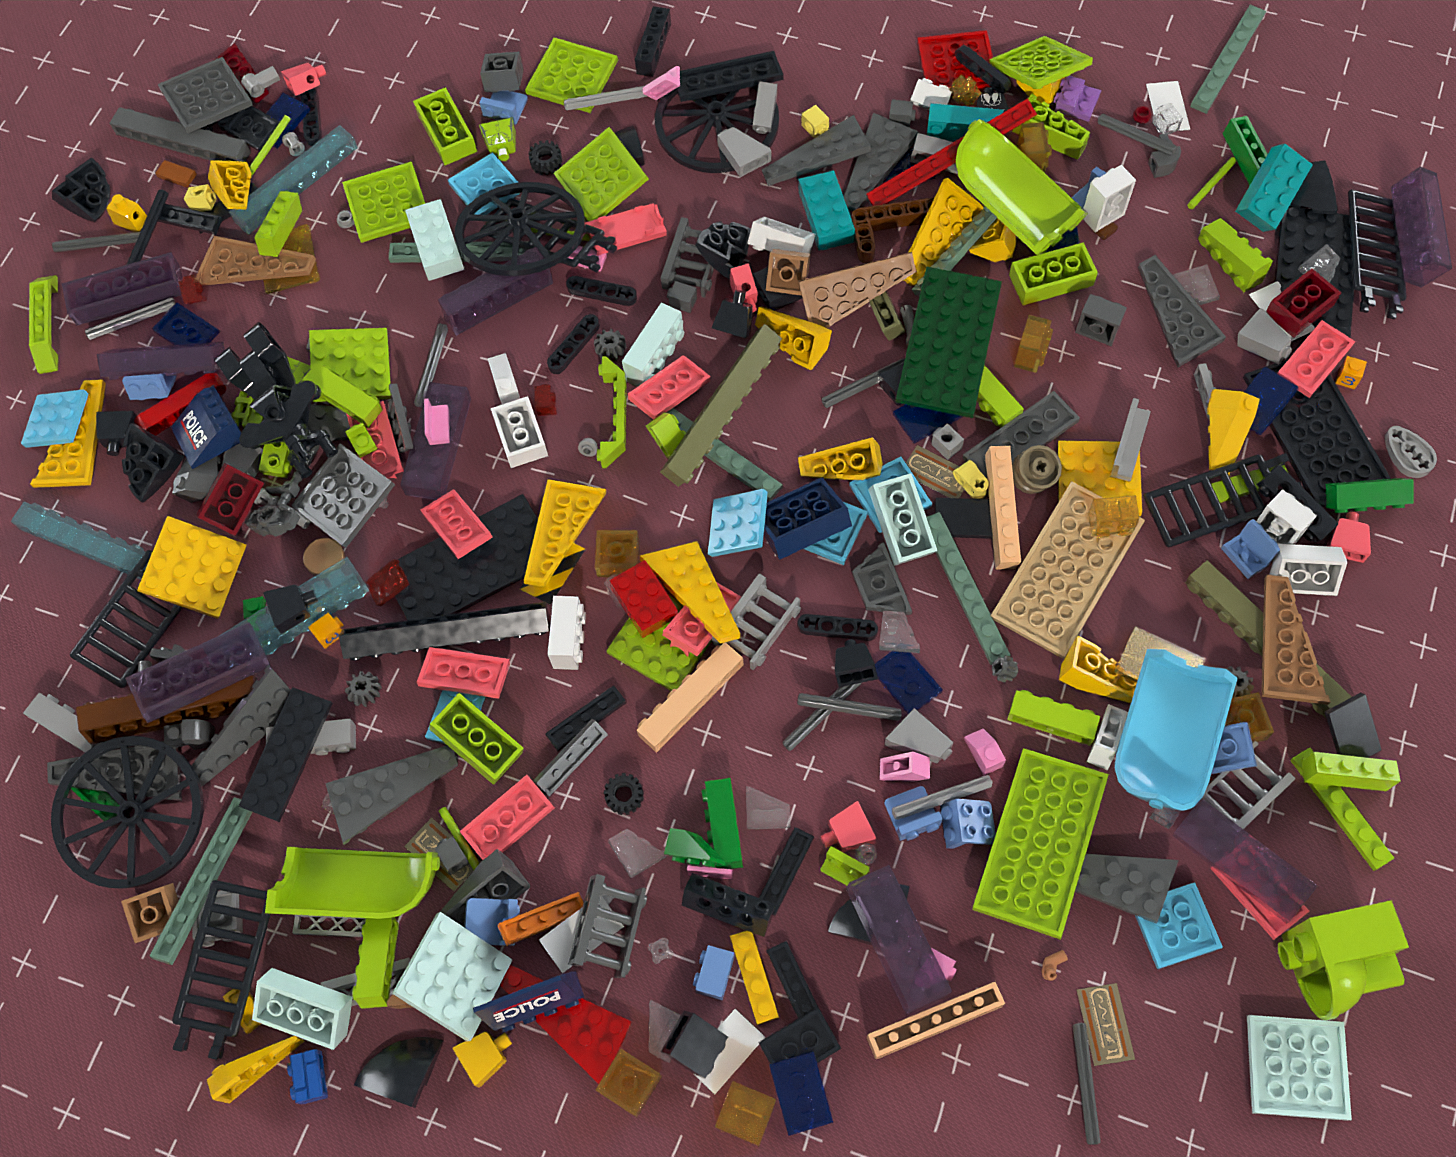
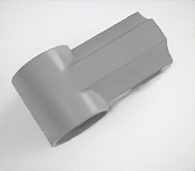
M271 66L256 75L252 73L246 74L241 82L252 97H259L263 94L264 88L279 81L280 78L274 67Z

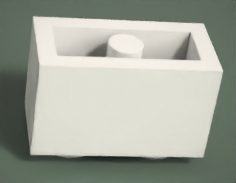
M918 79L910 101L913 102V105L930 111V103L947 105L952 91H949L950 88L944 85H933V82L929 79Z

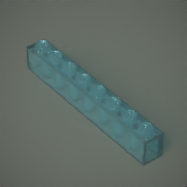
M340 125L250 194L246 210L231 209L229 213L234 222L249 235L263 223L280 191L301 194L358 148L354 137Z
M23 502L11 520L22 531L128 575L145 553L144 549L136 544L128 545L125 540L119 537L111 538L108 533L102 530L94 531L88 524L82 523L80 525L73 518L68 516L63 518L56 511L51 509L46 511L41 505L34 502L32 504Z

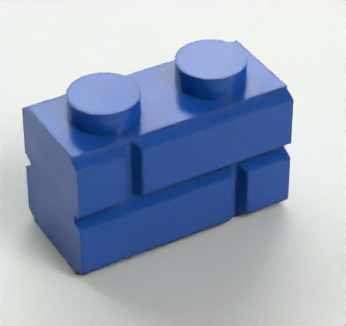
M314 1049L290 1055L287 1071L293 1080V1086H290L292 1100H295L297 1104H306L328 1098L322 1051Z

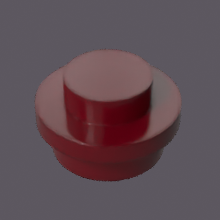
M1146 106L1138 107L1133 113V119L1140 124L1149 122L1151 119L1150 109Z

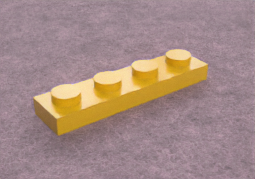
M744 931L731 935L730 939L757 1025L778 1019L779 1016L752 932Z

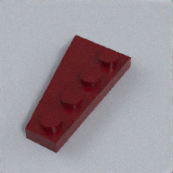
M235 43L214 59L224 58L254 103L257 104L269 94L268 89L264 88L261 96L252 97L242 85V78L246 74L252 73L256 75V73Z

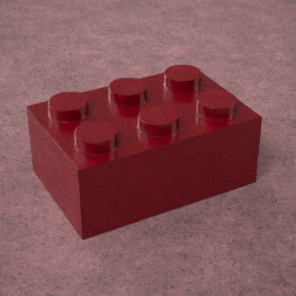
M1311 268L1270 302L1266 313L1281 328L1295 338L1331 309L1341 292Z
M224 463L196 516L236 536L264 483Z

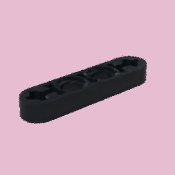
M962 45L955 50L956 59L998 93L1004 94L1011 89L1010 80L968 46Z
M312 88L300 94L303 134L309 146H317L322 141L319 97L315 88ZM309 107H315L311 112L306 111ZM310 121H316L312 126L307 125Z
M571 276L566 281L567 290L572 295L624 306L634 305L637 301L636 290L629 286L580 276ZM591 286L598 288L595 292L588 291V288ZM608 290L615 291V294L612 296H608L605 293Z
M588 314L584 316L548 358L547 365L551 373H562L599 330L600 324L596 315ZM578 334L584 335V338L580 341L574 339ZM565 348L573 349L570 354L563 353Z
M803 614L797 621L799 632L805 635L871 641L876 638L878 633V626L872 620ZM805 621H809L810 625L808 628H804ZM816 621H819L818 630H815ZM824 622H830L833 628L830 631H825L821 625ZM851 624L854 630L851 633H845L842 630V626ZM857 625H860L859 634H856V633H857ZM867 627H871L872 631L870 634H866L865 630Z

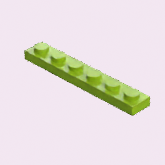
M1311 748L1290 760L1303 778L1301 762L1313 753ZM1308 783L1373 871L1394 859L1393 855L1340 786Z

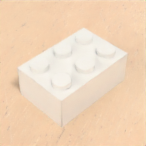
M1122 165L1115 169H1110L1105 175L1100 178L1096 177L1090 183L1087 199L1083 207L1088 215L1083 220L1094 232L1125 215L1136 179Z
M762 217L753 222L747 244L753 245L754 249L760 251L765 249L771 252L772 249L810 253L815 234L767 217Z
M528 396L491 408L511 468L548 456Z
M1282 489L1266 506L1256 522L1262 525L1264 531L1277 544L1295 545L1316 518V515L1310 508L1303 506L1293 495L1286 493Z
M1278 544L1280 551L1273 559L1269 575L1288 577L1293 593L1338 595L1347 565L1342 547Z
M553 596L548 657L553 669L578 670L579 663H582L583 651L580 650V644L584 643L585 638L582 624H586V612H584V605L580 603L579 597Z

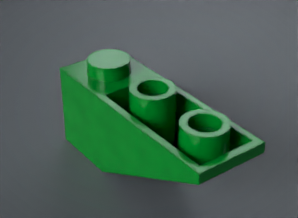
M670 828L664 854L672 856V861L684 863L687 860L686 863L697 866L702 862L703 866L715 868L716 864L725 865V861L700 835L687 830Z

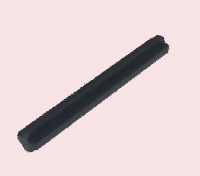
M158 190L126 264V269L136 272L169 196L165 190Z

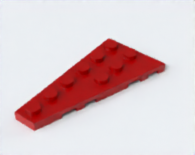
M510 965L500 986L508 994H511L544 980ZM583 998L578 999L579 1004L567 1009L565 1005L557 1007L558 1012L545 1017L544 1012L536 1015L537 1020L535 1021L603 1087L632 1022Z

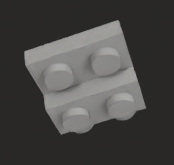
M218 891L215 903L239 908V894ZM204 906L192 927V936L194 940L196 937ZM212 912L208 926L243 933V921L241 918ZM206 935L203 946H212L217 940L223 939L226 942L233 940Z

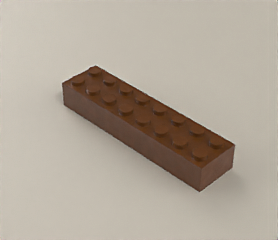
M242 669L229 675L218 674L210 679L200 678L195 679L191 683H176L171 685V687L163 689L153 688L149 692H134L120 698L110 697L102 702H86L83 706L76 707L78 730L92 745L115 738L164 729V726L180 724L182 720H207L230 715L244 697H248L254 689L252 686L257 679L252 670Z

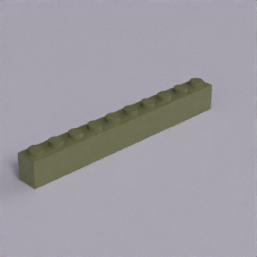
M764 324L755 332L661 469L660 473L679 487L683 483L688 484L694 476L693 470L695 468L698 469L704 461L702 459L703 455L711 451L714 446L712 442L722 435L724 424L727 425L732 420L733 416L731 414L734 410L737 411L743 403L741 399L743 396L746 397L752 390L751 384L757 382L762 375L760 373L762 368L765 369L771 362L770 356L775 355L779 350L780 346L778 344L782 338Z
M1207 560L1189 575L1185 584L1192 593L1197 594L1208 608H1212L1218 614L1219 619L1227 623L1238 637L1243 638L1254 652L1262 656L1263 612ZM1316 664L1319 675L1323 678V687L1326 695L1329 696L1330 703L1328 705L1311 704L1317 713L1322 714L1326 718L1325 711L1352 696Z

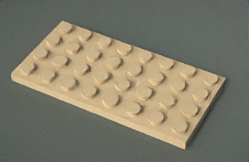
M1071 481L991 614L992 619L1064 659L1145 520Z

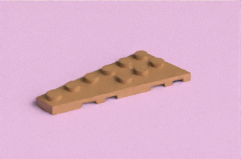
M214 236L195 277L194 284L196 286L310 275L316 258L314 255L281 249L278 257L259 255L257 244Z
M912 252L800 280L799 285L808 321L829 328L843 317L848 316L870 302L876 296L881 295L895 284L916 272Z
M1266 575L1264 578L1261 697L1328 705L1330 699L1325 693L1324 681L1322 676L1319 675L1316 666L1317 661L1308 634L1303 628V619L1301 614L1298 613L1295 604L1296 599L1289 578Z

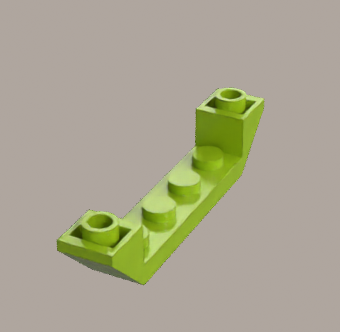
M56 275L37 278L29 283V347L39 374L58 371V354L51 347V294L58 293V277Z
M603 356L602 364L598 366L599 376L603 377L604 383H614V392H617V397H613L614 409H617V414H613V425L616 426V431H613V441L600 442V449H597V461H601L602 468H607L626 451L627 381L625 372L606 356Z

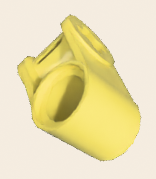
M969 460L953 471L954 478L971 498L983 499L986 496L989 481L973 461Z

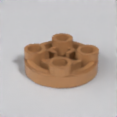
M321 538L313 541L306 548L303 555L305 567L311 574L321 579H326L337 573L346 563L343 548L337 541L330 538Z

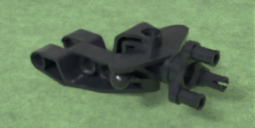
M258 322L244 334V338L253 349L251 352L240 359L231 349V346H229L215 358V362L228 381L255 400L249 406L264 417V420L259 424L247 423L239 437L240 444L245 448L257 449L261 445L284 442L290 450L287 461L291 466L295 467L300 477L304 479L312 474V470L306 464L308 460L305 458L307 457L310 460L311 454H309V451L312 448L320 445L328 458L338 453V449L330 440V435L325 429L309 430L307 427L312 400L319 399L322 391L312 381L295 383L287 354L267 328Z

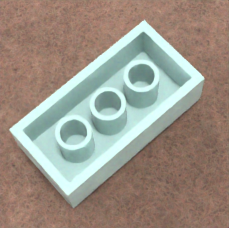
M441 199L406 209L407 218L428 280L464 270Z
M663 303L659 305L622 361L628 383L638 387L657 374L659 370L663 369L668 355L671 356L673 354L676 343L681 341L684 336L681 311Z
M911 473L874 484L868 489L894 566L933 554L937 551Z
M271 968L257 981L252 1020L334 1050L347 1036L353 997Z

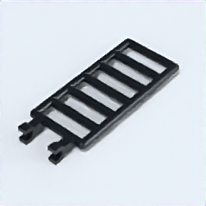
M1351 189L1348 191L1353 286L1355 290L1361 291L1359 310L1360 312L1367 313L1369 306L1374 307L1376 305L1373 295L1386 297L1389 300L1387 318L1396 319V313L1404 312L1400 301H1405L1407 298L1399 201ZM1356 198L1392 207V214L1356 205ZM1357 214L1393 222V229L1358 221ZM1358 229L1393 237L1394 245L1358 236ZM1359 244L1395 253L1396 261L1360 252ZM1360 260L1395 268L1397 276L1361 268ZM1361 276L1397 284L1398 292L1362 284Z
M510 198L505 204L509 208L512 206L518 207L520 200ZM526 203L525 210L527 211L534 205ZM499 209L494 215H504L505 212ZM542 209L536 212L535 214H548L553 212ZM570 218L548 220L544 224L552 227L556 222L562 223L564 225L559 230L567 233L571 227L576 228L577 221ZM487 221L480 231L494 226L497 222ZM586 224L584 235L590 233L594 236L573 259L566 258L560 263L574 268L578 264H582L597 273L601 268L599 264H596L599 257L595 255L588 256L587 254L595 245L605 248L610 253H614L617 250V246L613 245L616 240L611 236L604 237L603 230ZM502 229V230H500V231H498V232L492 233V234H490V235H488V236H489V237H492V238H494V239H497V237H498L505 229ZM538 230L535 236L540 240L546 232ZM508 236L503 242L513 245V237ZM553 236L545 244L544 248L550 255L554 254L550 250L561 239L560 237ZM520 240L519 248L542 256L531 240L528 242Z
M1284 453L1267 461L1264 460L1261 454H1257L1145 493V502L1165 546L1168 548L1259 517L1266 506L1257 491L1247 466L1257 463L1264 477L1270 472V469L1278 465H1285V462L1289 461L1287 454ZM1239 470L1257 509L1249 512L1245 511L1228 475L1229 472ZM1220 476L1238 516L1227 519L1209 479ZM1202 483L1219 522L1208 525L1191 488L1194 484ZM1183 489L1201 527L1200 529L1192 532L1189 531L1172 492ZM1165 496L1182 535L1174 538L1170 537L1154 498Z
M147 550L70 652L72 659L119 688H124L138 670V662L146 659L152 648H154L183 608L175 604L169 611L131 586L138 576L143 577L145 572L143 569L150 560L152 550ZM124 594L131 595L164 616L165 618L159 627H156L118 603ZM114 609L153 635L144 644L106 620V618ZM100 626L140 650L134 661L93 637ZM89 643L128 669L119 678L82 655V650Z
M219 880L211 882L172 1018L173 1024L180 1025L172 1050L187 1051L189 1037L193 1028L215 1033L208 1058L218 1060V1058L222 1059L227 1036L236 1037L238 1035L271 913H265L267 891ZM218 890L265 900L262 914L216 904L215 900ZM212 912L259 922L256 936L208 926ZM210 935L251 944L253 947L250 958L204 949L202 946L205 936ZM199 957L246 967L243 981L196 971ZM196 980L240 990L237 1004L189 994L192 981ZM186 1003L234 1013L231 1026L228 1027L183 1017Z

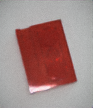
M391 560L365 581L370 587L369 591L376 606H383L409 585L402 567L398 564L400 563L399 560Z

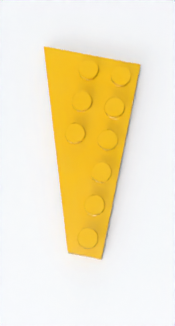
M949 178L943 179L909 250L913 254L916 272L903 281L910 286L917 284V281L925 275L926 267H931L939 259L940 255L959 237L962 230L984 208L982 204Z
M103 380L83 381L79 390L84 389L89 395L73 443L49 446L47 450L48 455L44 463H41L38 468V475L30 483L33 488L91 485L98 441L96 412H102L106 386Z
M547 480L524 577V584L540 587L546 586L606 495V489Z
M697 541L640 555V562L643 560L647 562L655 576L664 583L668 591L683 606L686 605L691 610V614L704 624V628L720 644L740 638L738 627Z

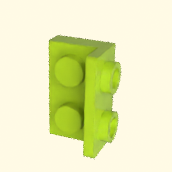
M830 846L826 854V860L821 867L822 873L857 892L860 891L870 871V867L832 846Z

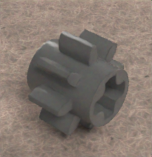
M1006 655L1004 658L998 657L992 665V675L996 676L998 681L1004 683L1006 680L1013 681V678L1018 674V663L1014 662L1012 657Z

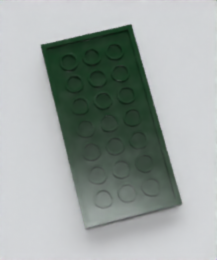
M926 267L895 402L973 418L1002 281Z

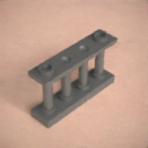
M681 217L661 275L662 289L669 290L671 283L675 281L701 288V297L705 298L707 291L711 290V278L714 268L709 263L693 262L681 259L680 257L681 253L685 251L701 255L696 246L686 244L685 242L686 238L690 236L698 238L702 232L691 229L688 218ZM676 268H690L704 271L705 274L703 280L677 275L675 272Z
M595 874L590 877L568 965L578 967L583 966V963L589 961L616 969L614 978H625V975L629 973L631 968V961L629 959L641 909L645 907L647 895H645L646 888L636 889L635 894L606 886V883H604L605 876ZM604 894L631 902L632 906L629 916L600 908V905H598L600 896ZM602 917L626 924L624 938L595 930V927H593L594 919ZM596 939L620 946L619 959L616 960L589 952V949H587L589 940Z

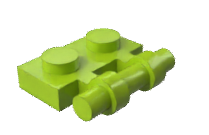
M243 391L236 397L235 411L231 415L238 426L242 422V426L245 428L247 423H261L264 417L249 406L255 400L251 396L247 398V393Z

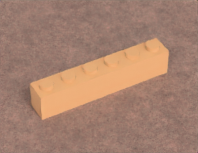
M990 446L985 454L987 480L989 481L988 493L995 569H1016L1021 563L1010 446Z
M726 642L721 646H716L712 650L711 656L707 660H702L696 667L697 670L692 675L688 674L683 679L682 685L678 689H673L668 694V699L663 704H658L653 709V714L648 719L644 718L638 724V736L657 753L744 665L743 657Z
M993 982L872 1032L866 1038L875 1060L997 1010L1003 1007L1005 1002L996 982Z

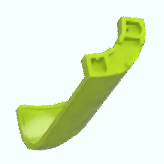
M981 119L974 120L969 125V130L957 150L956 167L959 178L965 187L1036 255L1045 253L1050 245L1054 247L1063 239L1061 236L1068 230L1072 231L1088 215L1075 200L997 129Z
M287 847L285 862L281 872L285 876L282 881H277L275 886L267 891L265 913L375 919L401 916L416 907L432 885L435 871L439 870L440 858L436 852L397 853Z

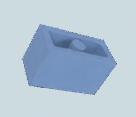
M709 945L706 951H702L699 964H702L700 973L696 972L693 981L696 993L723 1000L735 957L734 952Z

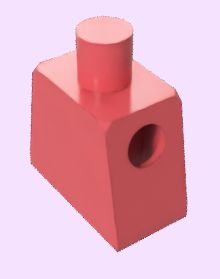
M309 63L281 71L287 88L295 96L319 86L318 78L326 75L323 65L313 67Z
M749 264L731 268L730 286L733 294L735 290L745 291L744 302L753 306L752 313L757 310L755 304L757 303L758 293Z
M1347 512L1345 519L1339 518L1337 521L1338 525L1331 531L1326 546L1342 547L1346 559L1364 563L1371 555L1369 525L1358 522V513Z
M858 801L831 818L828 823L831 831L820 836L825 848L837 843L841 852L876 843V836Z

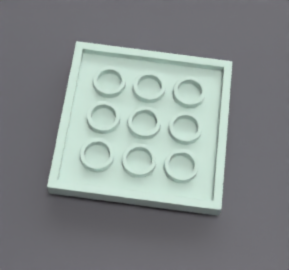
M439 912L434 917L392 994L464 1040L471 1041L482 1020L474 1013L473 1008L492 1001L512 959Z
M1247 1016L1252 1113L1352 1120L1344 1022Z

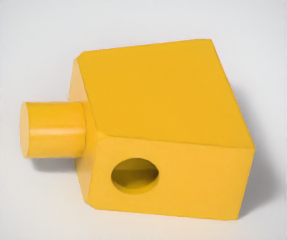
M116 194L107 206V211L115 225L132 232H141L147 215L139 204L124 198L120 194Z
M484 1032L473 1037L471 1041H465L453 1047V1050L473 1084L479 1088L506 1063L507 1060L501 1051L509 1047L512 1042L505 1032L496 1039L489 1032Z

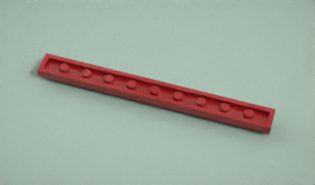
M1027 98L987 123L1005 135L1037 114ZM964 136L868 192L866 196L871 205L888 204L956 163L958 146Z

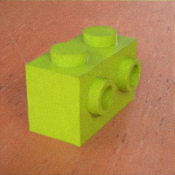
M664 412L647 424L646 428L666 458L669 459L686 432L680 430L678 427L679 422L673 414L670 415Z
M284 442L264 445L259 465V471L264 475L287 478L288 473L291 472L292 466L287 461L290 450Z

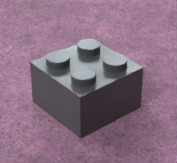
M519 51L485 54L480 72L485 92L496 93L520 89L524 70Z
M1090 294L1082 310L1075 333L1112 346L1127 307L1103 299L1101 296Z

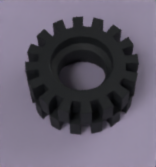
M541 140L539 145L535 143L534 147L531 146L528 152L531 168L535 173L539 172L540 175H543V172L545 175H549L548 172L554 174V170L557 171L562 166L560 148L553 141L549 144L548 140H545V143ZM544 155L552 156L548 160H539Z
M622 773V776L616 774L615 778H610L609 783L605 785V801L608 807L614 813L618 812L619 815H622V813L629 815L631 811L633 813L636 812V808H640L641 801L643 802L644 799L641 783H639L636 777L633 778L631 774L629 776L626 773ZM628 787L632 790V796L628 801L621 802L616 798V792L619 788Z

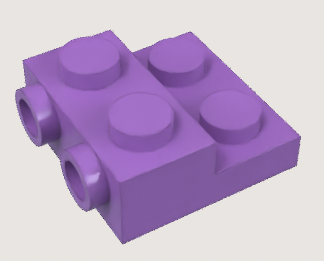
M1068 76L1066 80L1062 79L1059 88L1062 91L1061 93L1057 92L1055 96V112L1059 111L1062 114L1089 122L1101 90L1085 86V80Z

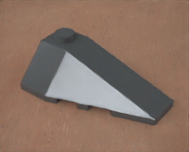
M216 456L194 469L191 468L186 459L174 479L172 494L190 503L205 499L219 474L217 465L220 464V458Z
M496 849L476 867L440 912L463 926L465 924L467 899H517L530 888V884L512 860Z

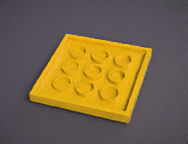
M1058 441V457L1062 465L1061 476L1058 479V503L1072 481L1121 508L1141 516L1140 450L1130 482L1110 477L1120 442Z
M167 516L137 591L218 619L247 545Z

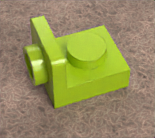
M363 423L353 425L345 432L360 458L378 449Z

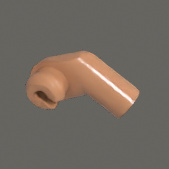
M1063 950L1044 959L1041 970L1044 979L1049 981L1056 979L1057 965L1068 960Z

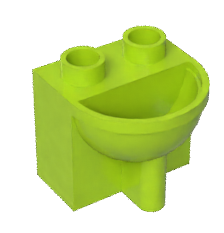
M1392 900L1309 918L1282 934L1283 942L1278 943V954L1282 965L1286 970H1294L1298 985L1307 1004L1321 1020L1326 1021L1337 1018L1340 1014L1351 1009L1359 1001L1362 994L1404 985V976L1396 953L1409 948Z

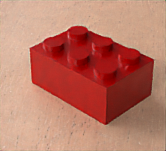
M645 560L609 580L611 590L642 638L668 624L678 614L674 603Z

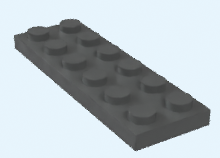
M1053 391L963 454V459L966 462L969 460L973 461L980 472L987 478L985 454L990 446H1010L1011 461H1013L1017 455L1032 446L1047 445L1078 423L1080 417Z

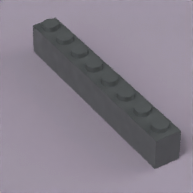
M119 107L109 123L116 135L210 161L246 162L251 153L246 142L240 138L236 139L225 134H217L210 130L197 129L187 134L182 124L177 121L165 120L162 117L150 116L147 113H139L132 109Z

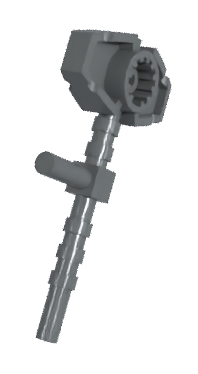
M319 445L309 451V454H311L310 460L305 457L308 460L306 462L308 467H310L314 456L319 450ZM297 471L294 472L292 480L285 481L283 486L266 487L269 494H281L280 500L277 501L276 505L267 504L250 513L245 524L252 531L261 536L269 534L279 536L286 533L287 530L295 528L300 516L286 504L289 503L291 498H295L300 491L298 484L302 481V478Z

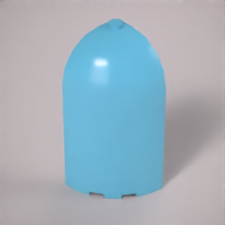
M1147 649L1116 752L1115 771L1118 782L1131 795L1149 802V806L1156 809L1165 807L1184 811L1193 808L1202 799L1208 786L1237 677L1223 668L1208 667L1200 664L1198 668L1186 665L1187 660L1177 657L1165 649Z

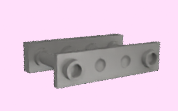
M758 574L732 609L731 615L738 628L754 636L763 644L755 652L737 639L726 643L751 658L750 669L754 671L757 665L761 666L766 659L765 654L791 618H796L801 610L800 599L796 597L792 604L768 590L766 577ZM758 596H764L785 609L786 612L779 620L755 605L756 602L754 601ZM746 612H753L775 627L767 636L745 622L743 616ZM712 636L713 645H715V646L720 645V646H721V645L723 644V643L720 644V643Z
M1256 741L1252 743L1253 749L1259 744ZM1255 754L1257 763L1255 767L1271 781L1270 784L1273 786L1269 792L1266 789L1263 790L1242 769L1231 771L1257 796L1258 802L1254 806L1251 803L1248 804L1223 780L1230 771L1222 772L1207 786L1201 800L1227 824L1226 827L1229 830L1224 836L1231 841L1296 778L1290 773L1284 777L1278 776ZM1215 785L1242 810L1241 813L1244 816L1241 819L1233 818L1208 794Z

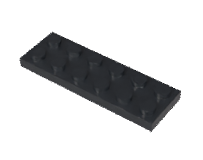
M770 51L681 70L680 86L676 90L680 101L684 102L758 86L759 82L772 83L784 80V74L775 52Z
M292 687L238 807L277 822L281 821L333 703L331 701Z

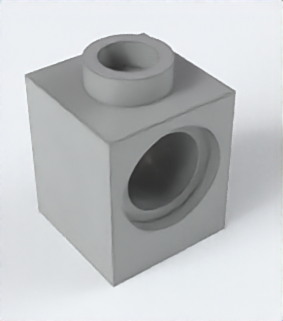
M946 424L943 428H937L932 435L931 445L947 460L963 447L964 439L949 424ZM943 439H948L950 442H944Z

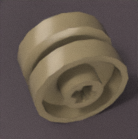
M1032 446L1017 455L1012 461L1014 485L1024 493L1035 494L1042 492L1054 485L1061 476L1062 465L1060 458L1055 451L1047 446Z

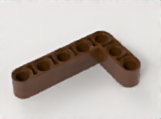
M934 198L855 209L852 213V222L855 228L854 242L859 261L867 264L874 260L875 241L872 231L922 224Z

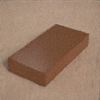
M166 160L162 162L155 173L158 178L187 188L197 175L195 170Z

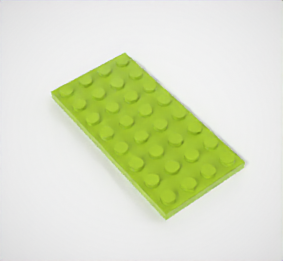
M1023 748L973 905L974 911L1061 940L1109 774Z

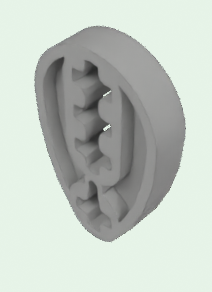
M1392 426L1385 434L1388 454L1397 469L1404 475L1412 478H1421L1428 475L1435 467L1437 456L1434 449L1417 434L1399 426Z

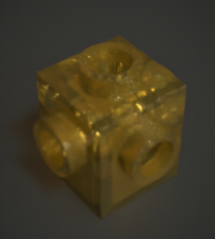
M960 75L950 87V91L953 93L952 98L959 104L963 102L968 107H971L981 95L976 82L969 76L965 78L963 75Z

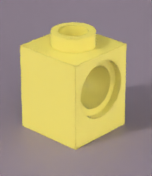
M814 105L802 113V127L813 138H816L829 130V118L817 105Z
M206 184L189 187L184 200L191 210L203 212L212 210L217 198L210 186Z

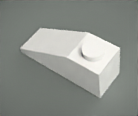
M506 353L488 358L502 405L520 399Z
M1109 704L1107 705L1087 759L1088 763L1108 770L1119 745L1128 715L1127 711Z

